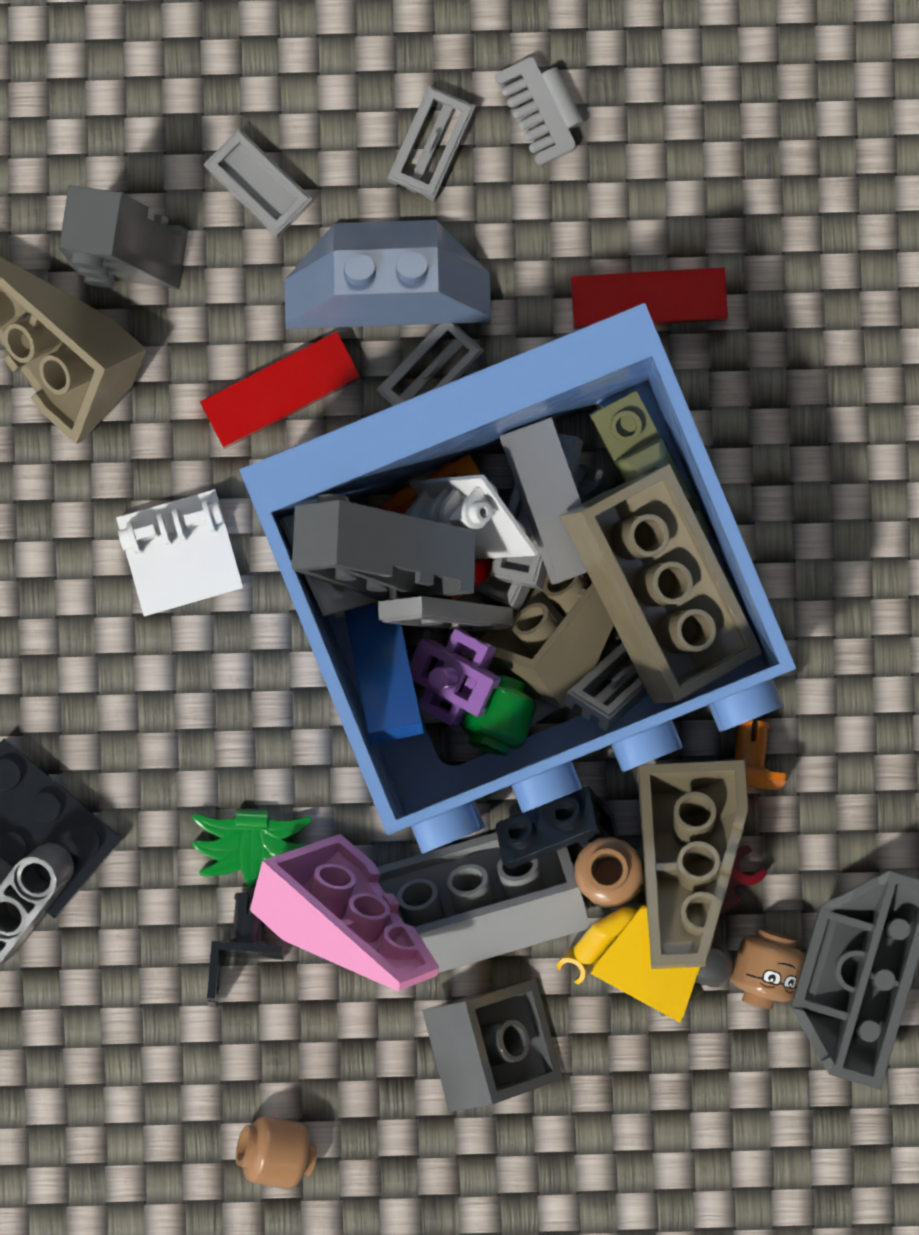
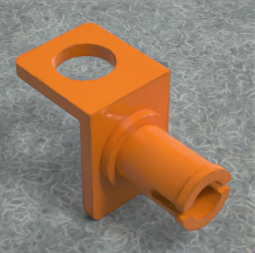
M753 720L737 725L734 760H745L747 787L781 790L786 783L787 774L771 772L764 768L770 724L764 721H757V726H754L753 742L751 741Z

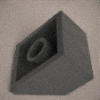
M536 978L458 998L422 1010L449 1112L493 1105L563 1079Z

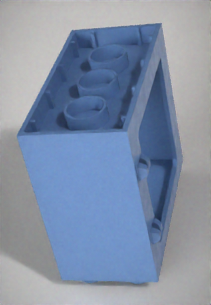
M645 303L239 469L386 834L388 836L411 827L422 854L485 828L475 800L512 786L521 811L524 813L582 789L583 786L572 761L611 745L621 771L624 772L683 748L672 720L695 710L709 706L720 732L784 707L773 679L795 670L796 666ZM636 390L660 437L665 440L712 530L706 536L707 541L763 653L677 702L652 703L647 693L607 732L598 727L599 718L594 716L589 721L580 715L527 737L522 747L519 749H509L507 756L487 753L460 765H448L438 757L421 713L420 717L424 734L371 745L346 617L336 620L334 614L323 616L305 575L292 570L293 550L278 519L294 515L295 506L317 503V497L320 495H343L349 497L351 503L357 502L440 468L448 462L457 461L468 454L471 455L501 443L499 436L548 418H552L554 421L594 404L605 406Z

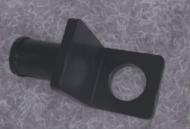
M248 892L234 894L235 910L232 939H228L227 942L212 941L207 991V1003L210 1007H218L222 957L284 960L285 952L283 946L268 945V942L263 941L265 924L253 913L248 915L250 900Z

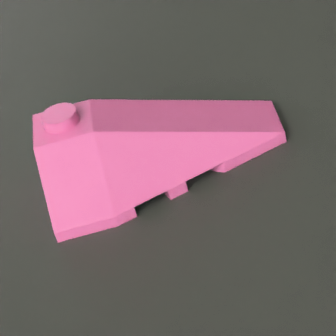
M341 834L262 861L250 911L283 941L396 991H401L438 975L440 967L413 926L404 924L397 913L400 904L393 893L386 894L378 881L381 873L374 862Z

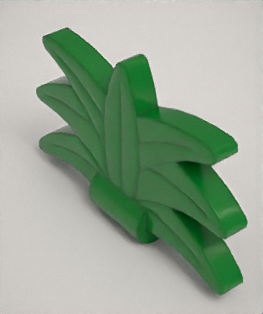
M237 809L236 817L229 819H215L198 813L192 816L193 820L201 828L220 837L216 840L193 841L192 846L196 850L212 859L218 860L215 864L202 868L199 871L200 876H221L242 869L244 880L247 886L251 888L256 882L263 860L309 845L308 843L288 842L283 839L303 830L312 821L311 816L289 821H279L268 818V810Z

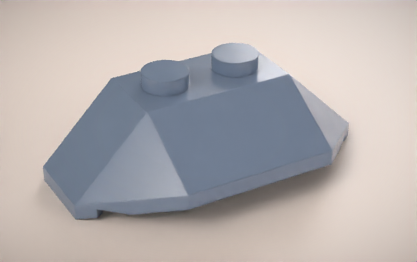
M437 220L334 223L285 279L286 329L491 322L490 273Z

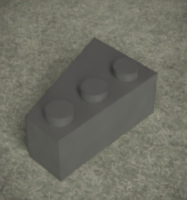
M68 185L59 249L76 273L84 276V283L113 288L115 280L179 289L188 229L179 225H168L169 218L163 215L155 214L154 221L148 219L149 207L122 192Z

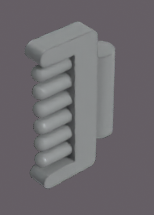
M529 57L495 75L497 85L504 86L501 89V93L504 96H509L527 87V90L507 100L509 107L513 108L533 99V101L512 112L515 119H520L538 110L537 113L519 121L518 128L520 130H526L542 121L544 122V124L525 132L523 135L524 140L530 142L546 133L550 134L531 143L529 146V150L532 153L541 151L534 157L537 166L542 167L575 150V141L570 130L579 127L584 121L557 67L541 74L534 58Z

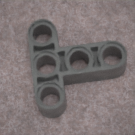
M46 843L40 845L14 867H11L0 858V967L15 954L71 880L74 873L72 857L65 848L58 844ZM36 864L44 866L49 871L51 882L41 879L37 874ZM7 902L12 903L19 909L21 920L14 918L9 913Z

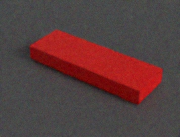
M725 267L571 276L570 278L573 330L585 328L643 303L646 304L654 325L727 321L728 319Z
M335 332L200 401V404L220 443L226 449L359 381L361 377L338 332Z

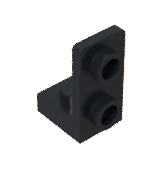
M589 785L524 813L521 812L501 820L496 824L502 863L508 869L577 842L584 848L588 843L598 838H618L614 815Z

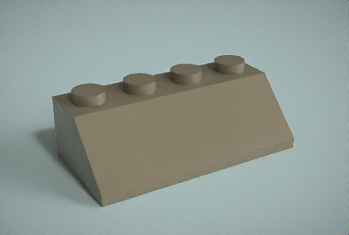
M670 464L605 491L560 516L652 703L677 702L763 653Z

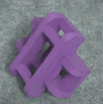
M462 628L454 629L447 646L431 639H420L409 663L413 681L426 688L418 707L449 726H458L462 722L466 711L476 717L484 716L488 708L486 703L493 688L498 687L501 681L500 677L488 671L495 655L496 647L479 641ZM462 653L473 658V661L471 662L466 658L462 657ZM433 657L438 658L434 669L430 673L427 672ZM468 675L461 693L458 692L465 676ZM439 701L450 706V710L438 705Z

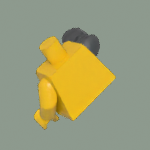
M641 904L638 909L622 907L593 923L576 945L566 950L556 966L560 971L565 963H573L580 970V974L574 983H582L590 972L595 977L680 1023L685 1014L694 984L699 983L709 987H719L727 983L733 974L734 962L727 950L718 946H711L706 967L651 969L647 906Z

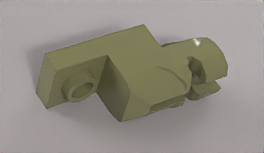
M636 390L589 414L624 483L670 464L705 536L712 532L665 440L660 437Z

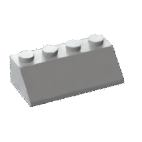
M497 832L377 867L381 873L378 881L386 894L393 893L400 904L397 913L404 924L413 926L440 967L438 973L590 928L582 893L575 881V870L567 847L508 869L502 863Z

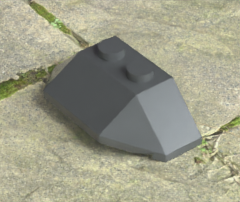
M886 871L819 907L790 1007L829 1075L881 1090L919 959L918 879Z

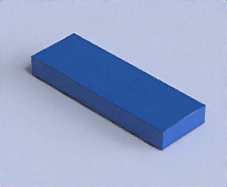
M378 604L344 611L371 745L424 734L402 626L399 624L383 623V620H379Z

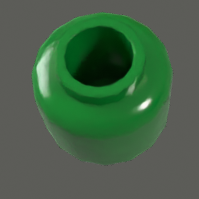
M497 675L501 678L498 687L493 688L486 703L488 708L484 716L476 717L466 711L461 722V728L470 736L468 743L471 746L492 754L507 756L509 749H519L525 743L536 711V704L529 695L523 693L524 683L511 677Z

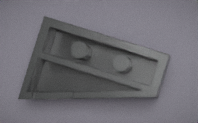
M336 494L320 495L317 497V503L295 506L292 570L379 601L418 596L442 597L474 593L476 530L351 503L349 497Z

